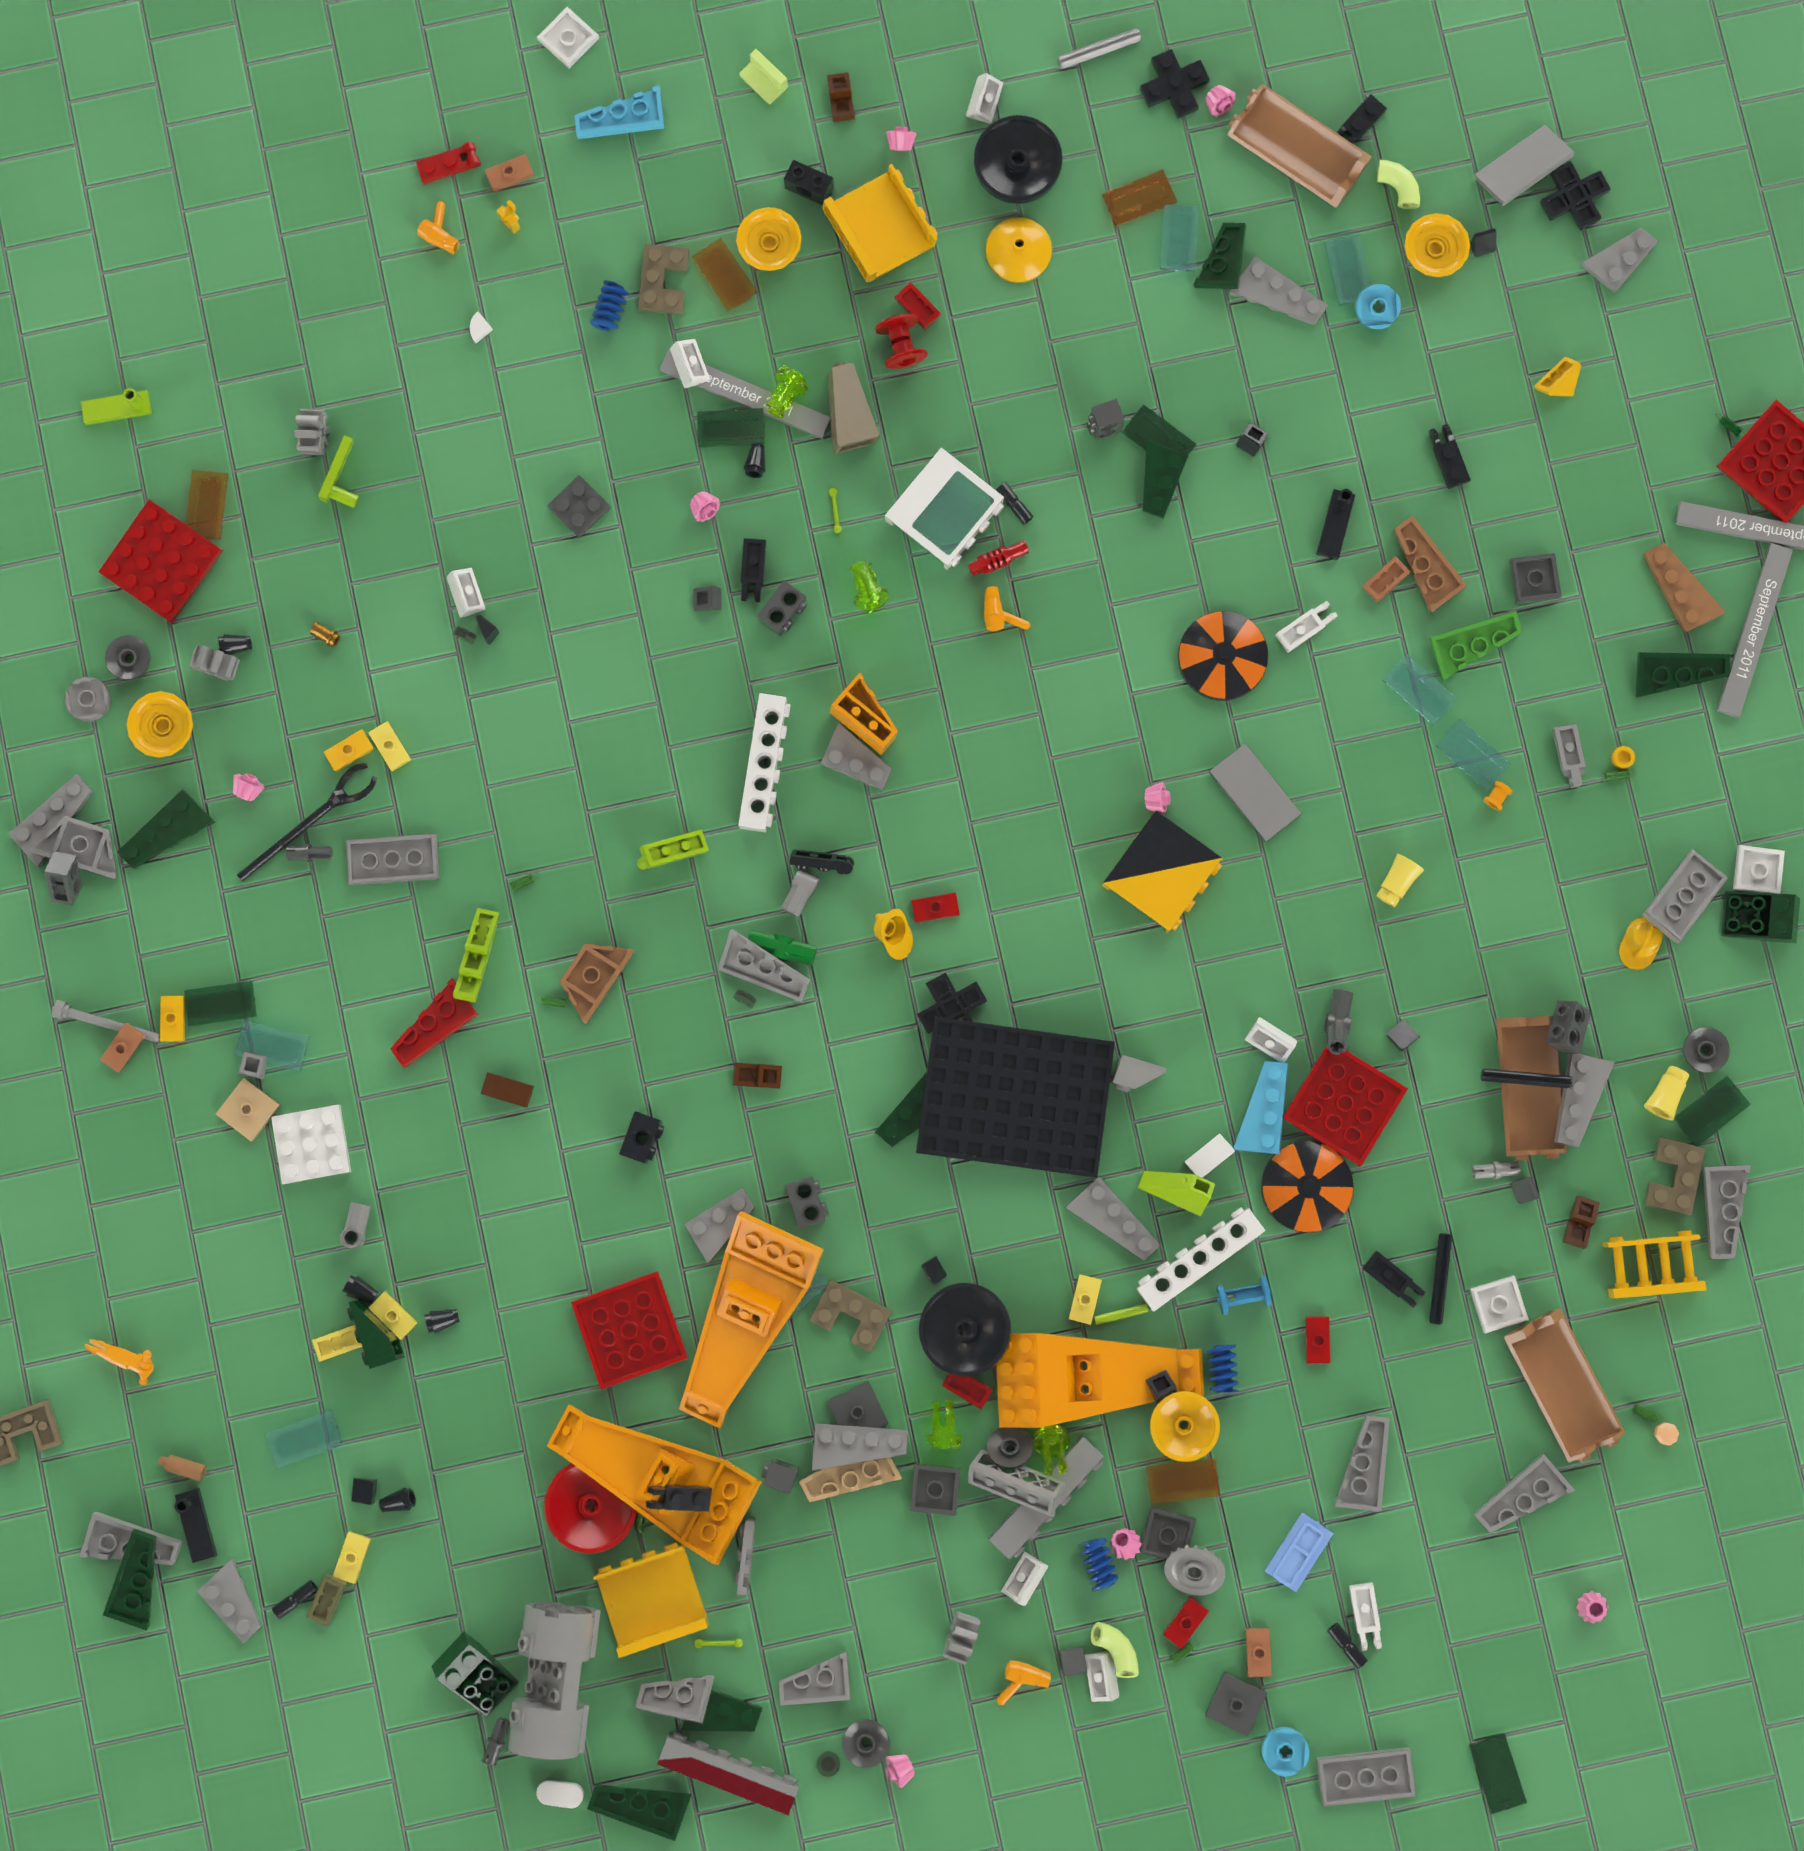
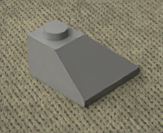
M1122 1055L1119 1057L1112 1084L1116 1085L1115 1089L1129 1092V1089L1134 1090L1166 1073L1167 1068Z

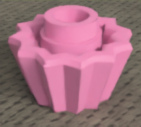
M1220 85L1211 89L1206 97V103L1211 115L1218 117L1228 112L1234 105L1236 93Z
M895 127V131H886L890 150L911 151L916 137L915 132H908V127Z
M703 491L693 496L690 503L693 516L697 522H704L715 516L716 512L720 510L719 506L721 505L717 497Z
M252 774L234 775L233 794L241 799L254 801L264 789L263 784Z
M1161 782L1145 789V805L1147 810L1165 814L1167 805H1170L1171 798L1170 792L1166 790L1165 784Z
M1123 1528L1120 1531L1117 1530L1115 1534H1112L1110 1542L1112 1553L1116 1554L1117 1559L1123 1558L1125 1561L1128 1558H1134L1135 1554L1140 1552L1139 1547L1142 1545L1139 1541L1140 1536L1136 1535L1135 1530H1128L1127 1528Z
M1590 1591L1589 1593H1583V1596L1578 1598L1579 1604L1576 1608L1579 1611L1578 1616L1583 1617L1584 1622L1590 1621L1594 1624L1597 1621L1601 1622L1603 1617L1607 1616L1606 1611L1609 1607L1606 1604V1598H1603L1601 1593Z
M905 1754L887 1756V1776L891 1782L894 1781L898 1787L903 1788L914 1776L915 1772L912 1763Z

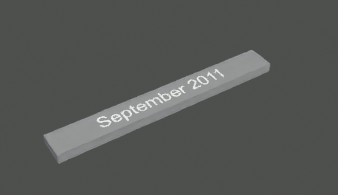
M668 349L660 371L681 380L671 351ZM705 365L710 380L695 385L696 387L823 439L830 423L829 416Z
M1682 501L1678 503L1675 525L1804 550V526Z
M1774 543L1769 544L1729 669V677L1726 678L1719 700L1717 712L1739 718L1793 552L1792 549Z

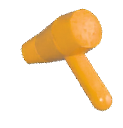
M439 201L436 204L434 223L426 219L422 221L418 226L417 235L428 243L454 255L459 248V240L450 236V234L442 229L445 203Z
M987 587L984 593V621L987 630L999 631L1003 629L1004 621L1024 630L1030 628L1028 621L1003 611L998 587Z
M1010 1660L1005 1668V1677L1012 1682L997 1697V1704L1004 1705L1022 1684L1048 1688L1051 1680L1050 1672L1040 1670L1021 1661Z

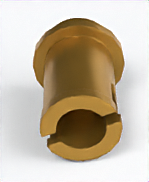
M315 622L310 630L311 635L326 642L328 647H335L341 637L338 635V631H332L319 622Z

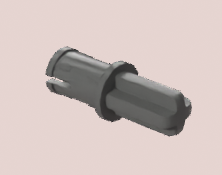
M307 844V846H287L286 848L287 851H290L286 852L287 860H307V862H311L312 860H330L333 857V850L330 846H312Z
M499 1717L497 1719L492 1735L487 1739L489 1743L481 1760L486 1765L496 1766L501 1748L505 1746L504 1740L510 1726V1722L506 1718Z

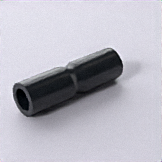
M1006 482L996 489L1004 497V502L1011 508L1023 525L1027 524L1034 517Z
M312 1580L308 1581L294 1591L292 1595H289L272 1607L273 1613L278 1619H281L295 1609L298 1604L303 1603L317 1593L318 1587Z
M1338 1623L1333 1624L1327 1630L1357 1669L1361 1668L1368 1661Z

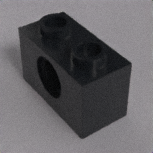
M796 160L792 161L784 177L785 189L822 206L824 200L830 197L834 188L833 177Z
M635 1111L619 1154L645 1164L648 1163V1160L652 1161L657 1149L653 1147L656 1138H661L664 1126L661 1125L662 1120ZM641 1132H646L649 1136L648 1142L644 1145L639 1144L637 1141V1136Z

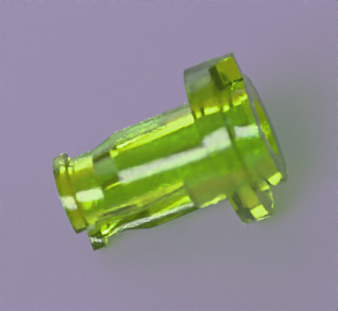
M784 364L775 374L778 384L771 395L770 401L765 404L769 407L767 411L778 418L784 417L785 410L790 407L797 395L803 396L809 389L805 377Z
M860 561L850 568L851 572L853 571L854 582L858 591L854 604L856 608L868 611L870 614L873 610L879 609L885 604V601L889 598L887 588L879 587L876 575L871 568L872 563L866 566V561Z
M945 1400L946 1426H941L940 1402L931 1401V1405H933L932 1435L925 1437V1443L932 1444V1449H960L962 1435L955 1434V1419L952 1410L953 1400Z
M1056 1425L1039 1429L1033 1436V1445L1035 1450L1043 1456L1045 1472L1048 1475L1052 1474V1457H1057L1059 1473L1063 1475L1068 1469L1067 1462L1065 1461V1449L1070 1445L1068 1431Z

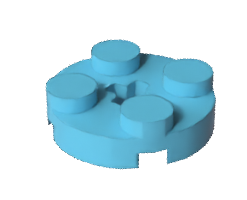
M1373 284L1362 290L1355 304L1356 315L1360 323L1370 329L1389 327L1398 318L1401 311L1399 295L1385 284ZM1376 300H1379V303L1384 306L1383 309H1380V313H1376V310L1373 309Z
M1278 1727L1270 1730L1263 1740L1261 1747L1262 1758L1267 1767L1275 1774L1293 1776L1307 1764L1309 1747L1303 1735L1297 1730L1290 1727ZM1284 1745H1287L1288 1749L1292 1750L1291 1753L1287 1754L1286 1758L1279 1752V1749L1283 1748Z

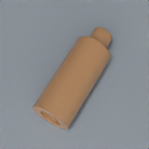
M170 1455L168 1458L160 1456L158 1465L164 1466L165 1471L200 1482L206 1472V1465L174 1455Z

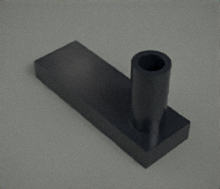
M1333 490L1316 555L1335 560L1339 559L1355 499V494L1351 490Z
M200 1488L175 1495L176 1503L174 1507L176 1512L180 1513L192 1563L217 1556Z

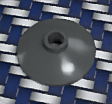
M131 635L121 636L113 640L108 646L105 653V663L108 670L117 678L132 680L138 678L147 670L150 664V651L145 642L140 638ZM129 656H133L134 658L131 663H127V658Z
M1702 1027L1692 1031L1687 1036L1683 1052L1687 1063L1693 1069L1699 1072L1710 1073L1721 1069L1726 1064L1730 1054L1728 1040L1720 1031L1711 1027ZM1702 1046H1705L1708 1050L1705 1055L1701 1053Z
M999 1428L990 1435L987 1442V1452L990 1459L998 1466L1016 1468L1022 1466L1030 1459L1033 1453V1442L1030 1435L1021 1428ZM1009 1449L1014 1450V1452H1006V1451L1009 1450Z
M863 1719L856 1721L845 1731L842 1741L843 1751L847 1759L858 1767L869 1768L876 1766L883 1761L888 1753L889 1738L887 1732L879 1723L873 1720ZM863 1738H868L870 1740V1744L868 1746H864L861 1741Z

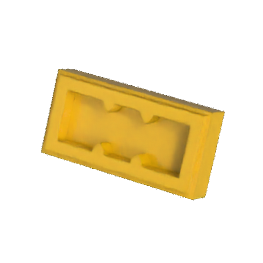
M361 729L324 751V754L334 771L338 772L375 748L364 730Z
M161 996L160 1042H185V996Z

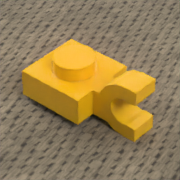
M509 200L506 202V207L502 205L496 212L499 219L515 234L521 228L518 223L519 217L515 213L516 206Z

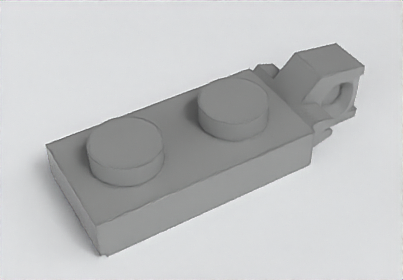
M1577 724L1554 727L1552 731L1561 772H1563L1564 777H1568L1570 788L1580 787L1583 785L1581 774L1585 773L1584 768L1586 765Z

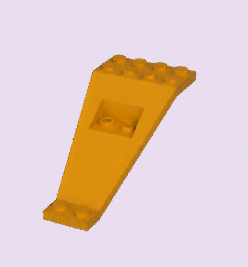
M741 1211L738 1214L724 1254L679 1410L719 1429L721 1428L729 1406L810 1288L824 1249Z
M1045 1333L1011 1334L1008 1349L1003 1358L996 1364L999 1428H1042L1155 1402L1146 1379L1164 1370L1168 1372L1176 1385L1177 1392L1191 1391L1202 1396L1204 1395L1202 1349H1176ZM1083 1362H1086L1088 1365L1086 1370L1083 1368ZM1085 1385L1089 1388L1088 1393L1084 1391Z
M569 1404L547 1444V1447L566 1458L675 1540L714 1565H719L762 1481L728 1460L590 1417ZM669 1467V1472L666 1474L665 1470ZM665 1485L709 1486L712 1488L709 1512L649 1509L646 1507L647 1500L663 1501L664 1495H652L648 1493V1487Z

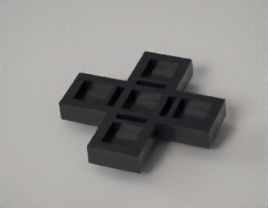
M1172 49L1153 56L1151 62L1158 78L1140 86L1148 107L1150 108L1169 100L1177 118L1197 111L1199 106L1191 90L1208 83L1210 80L1202 61L1198 60L1181 68Z
M1569 161L1549 173L1558 191L1542 198L1540 203L1550 221L1570 212L1579 230H1582L1601 220L1602 217L1592 200L1609 193L1611 190L1601 170L1580 179L1572 162Z
M945 972L925 983L936 1004L916 1015L926 1033L929 1034L932 1032L934 1017L973 1022L968 1012L987 1002V999L977 981L956 992Z

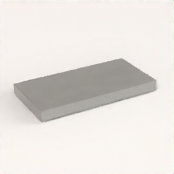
M1544 125L1477 172L1475 180L1504 206L1574 156V151Z
M1246 744L1242 745L1209 771L1265 842L1301 815V812Z
M436 833L346 840L348 885L350 886L440 879Z
M1692 849L1649 904L1642 916L1676 944H1679L1728 877Z
M1409 1747L1316 1758L1323 1807L1416 1797Z

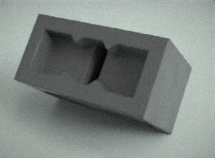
M1117 399L1091 407V412L1088 416L1089 422H1087L1090 435L1094 434L1096 440L1122 431L1124 416Z
M784 580L757 615L758 621L779 636L783 631L787 633L794 623L792 619L795 615H800L806 608V596ZM788 596H793L797 599L793 605L785 604L784 600ZM774 614H781L783 619L779 623H774L771 621V617Z
M53 852L44 871L51 902L73 905L82 887L77 857L68 853Z
M1557 1001L1546 1043L1560 1053L1580 1054L1591 1012L1577 1001Z
M809 1177L785 1185L799 1229L826 1221L825 1216L829 1215L825 1202L820 1203L818 1194L822 1193L818 1180L813 1181V1177ZM802 1185H808L811 1189V1194L807 1198H802L798 1194V1189ZM812 1206L817 1209L818 1216L816 1219L809 1220L806 1218L805 1211L808 1207Z
M773 1458L771 1463L767 1462L761 1475V1478L765 1479L763 1485L790 1494L799 1467Z

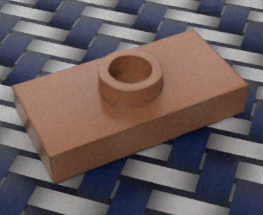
M526 154L485 170L493 192L534 177Z
M1395 556L1369 579L1362 588L1378 603L1408 576L1410 571Z
M125 1023L100 1060L116 1072H121L146 1035L129 1023Z
M1245 1628L1247 1676H1272L1269 1628Z

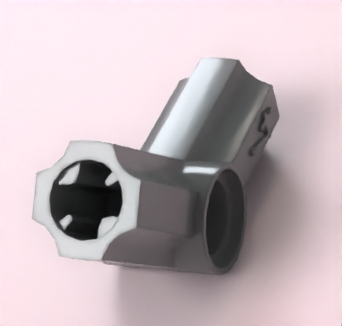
M1334 989L1332 993L1330 1011L1327 1013L1324 1025V1033H1327V1048L1331 1051V1054L1339 1055L1342 1052H1346L1348 1047V1034L1351 1025V1017L1349 1015L1353 1000V993L1349 991Z

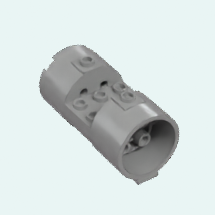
M531 1602L529 1605H525L523 1628L518 1641V1654L529 1658L528 1680L525 1683L526 1697L514 1699L512 1710L509 1714L511 1727L508 1750L510 1752L526 1757L556 1760L571 1759L577 1757L579 1753H584L589 1705L577 1701L582 1662L595 1658L601 1610L590 1606H571L557 1602Z

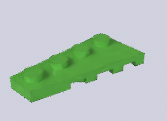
M1513 611L1429 637L1441 681L1521 634L1522 629L1517 612Z

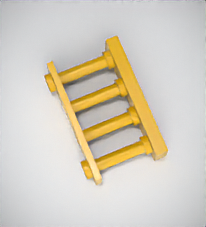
M1692 1230L1677 1231L1678 1236L1626 1241L1623 1240V1237H1610L1609 1242L1602 1243L1603 1247L1613 1248L1617 1283L1614 1284L1615 1288H1608L1609 1298L1706 1290V1282L1698 1280L1694 1274L1691 1240L1700 1239V1235L1692 1234ZM1681 1241L1685 1270L1683 1282H1675L1674 1278H1672L1668 1242ZM1658 1243L1662 1271L1661 1284H1652V1281H1649L1645 1244ZM1635 1245L1639 1281L1637 1282L1638 1286L1629 1287V1283H1626L1622 1246Z

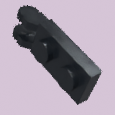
M1370 94L1336 133L1340 136L1346 133L1350 137L1348 139L1349 142L1352 144L1357 143L1386 112L1387 107Z
M1449 424L1442 425V432L1446 439L1445 443H1440V438L1435 428L1429 430V436L1447 488L1451 489L1466 484L1471 479L1457 442L1453 439Z
M744 538L740 581L742 584L741 601H747L748 584L756 585L754 599L755 602L761 601L766 540Z
M794 849L790 856V865H795L799 869H806L808 867H815L820 871H830L832 869L836 870L838 874L846 875L852 872L854 860L845 855Z
M1375 1251L1361 1268L1397 1298L1400 1297L1413 1308L1417 1303L1414 1299L1403 1293L1409 1286L1420 1296L1425 1294V1291L1416 1285L1412 1278L1378 1251Z
M690 1485L649 1486L648 1493L664 1496L663 1501L647 1500L646 1507L660 1510L709 1512L712 1488L709 1486Z

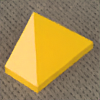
M1564 357L1534 385V388L1550 396H1573L1581 369L1580 362Z

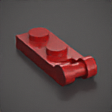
M468 142L461 147L416 161L423 184L425 185L479 167L481 162L475 154L476 147L474 142ZM467 155L468 159L462 162L461 157Z

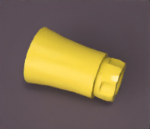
M1397 854L1391 869L1381 884L1382 888L1376 896L1386 904L1396 907L1399 900L1404 897L1407 890L1424 869L1405 856Z
M1670 1066L1666 1073L1662 1075L1657 1087L1644 1104V1107L1656 1116L1667 1120H1674L1689 1074L1678 1067Z

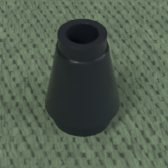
M753 443L744 465L745 474L751 478H761L766 471L765 446L763 444Z
M223 634L222 637H218L219 650L223 651L224 654L233 655L252 649L251 636Z
M352 1275L342 1290L348 1297L371 1304L378 1294V1291L359 1276L354 1277Z
M457 1309L429 1311L430 1314L424 1315L428 1333H437L460 1322Z
M402 1488L379 1500L382 1512L408 1511L416 1505L415 1494L411 1488Z

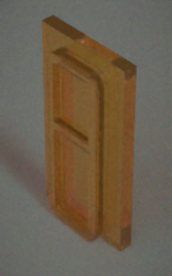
M1164 170L1102 194L1108 212H1110L1116 227L1177 202Z
M722 238L691 256L727 311L740 306L757 293V290Z
M192 470L186 525L206 539H221L228 474Z
M1215 1458L1146 1466L1151 1504L1220 1496L1219 1476L1217 1474Z

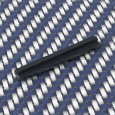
M1497 1069L1481 1070V1080L1487 1082L1571 1088L1572 1077L1566 1075Z
M1440 1233L1438 1239L1429 1319L1431 1324L1437 1325L1443 1323L1452 1235Z

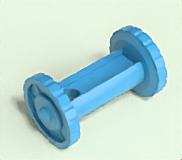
M1260 1276V1284L1226 1291L1222 1284L1216 1286L1217 1301L1223 1315L1228 1314V1307L1261 1300L1264 1301L1266 1307L1272 1305L1271 1290L1266 1276ZM1234 1295L1235 1300L1229 1301L1228 1296Z

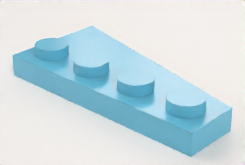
M660 86L652 87V90L646 93L641 91L633 94L634 97L623 101L621 99L613 101L612 105L604 108L599 106L574 115L577 139L664 129Z
M1264 1062L1236 1139L1234 1150L1280 1154L1288 1063Z

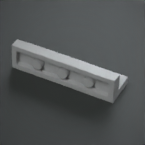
M982 1449L969 1466V1484L1051 1517L1056 1511L1057 1498L1065 1488V1482L1023 1465L1016 1468L1000 1467L990 1459L988 1452ZM985 1459L992 1462L993 1464L986 1466L984 1464H981V1461ZM1002 1469H1010L1014 1473L1006 1474L1002 1472ZM1030 1477L1035 1481L1026 1482L1022 1478ZM1050 1485L1055 1487L1056 1489L1054 1490V1492H1052L1047 1489H1044L1043 1486Z

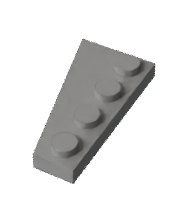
M1257 257L1253 258L1241 275L1239 288L1232 289L1229 295L1245 298L1248 302L1267 306L1270 310L1286 313L1289 317L1314 326L1328 307L1326 303Z
M75 774L8 835L32 862L41 868L46 857L29 852L30 848L35 846L64 816L74 818L75 815H78L94 791L78 774Z
M731 929L718 970L794 1000L803 1001L810 979L735 930Z
M1751 1165L1702 1167L1709 1259L1735 1258L1740 1231V1217H1742L1744 1208L1742 1205L1744 1194H1746L1748 1184L1746 1182Z
M1100 1177L1095 1179L1065 1207L1143 1261L1161 1246Z
M1365 1415L1333 1506L1381 1512L1390 1418Z
M816 1423L812 1471L907 1454L908 1430Z
M1541 1454L1474 1512L1473 1515L1491 1533L1517 1520V1518L1529 1514L1537 1508L1575 1490L1544 1454Z

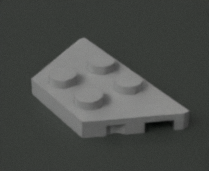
M64 816L29 851L50 859L53 852L76 855L79 868L115 880L117 878L110 830L68 816Z

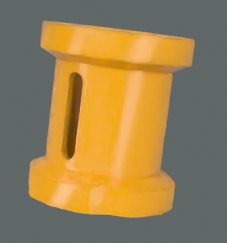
M1495 781V787L1483 801L1491 808L1501 811L1503 808L1502 803L1508 795L1512 794L1513 790L1504 783Z

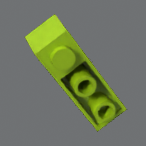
M1144 1171L1138 1185L1139 1189L1199 1216L1202 1215L1210 1201L1215 1187V1183L1195 1174Z

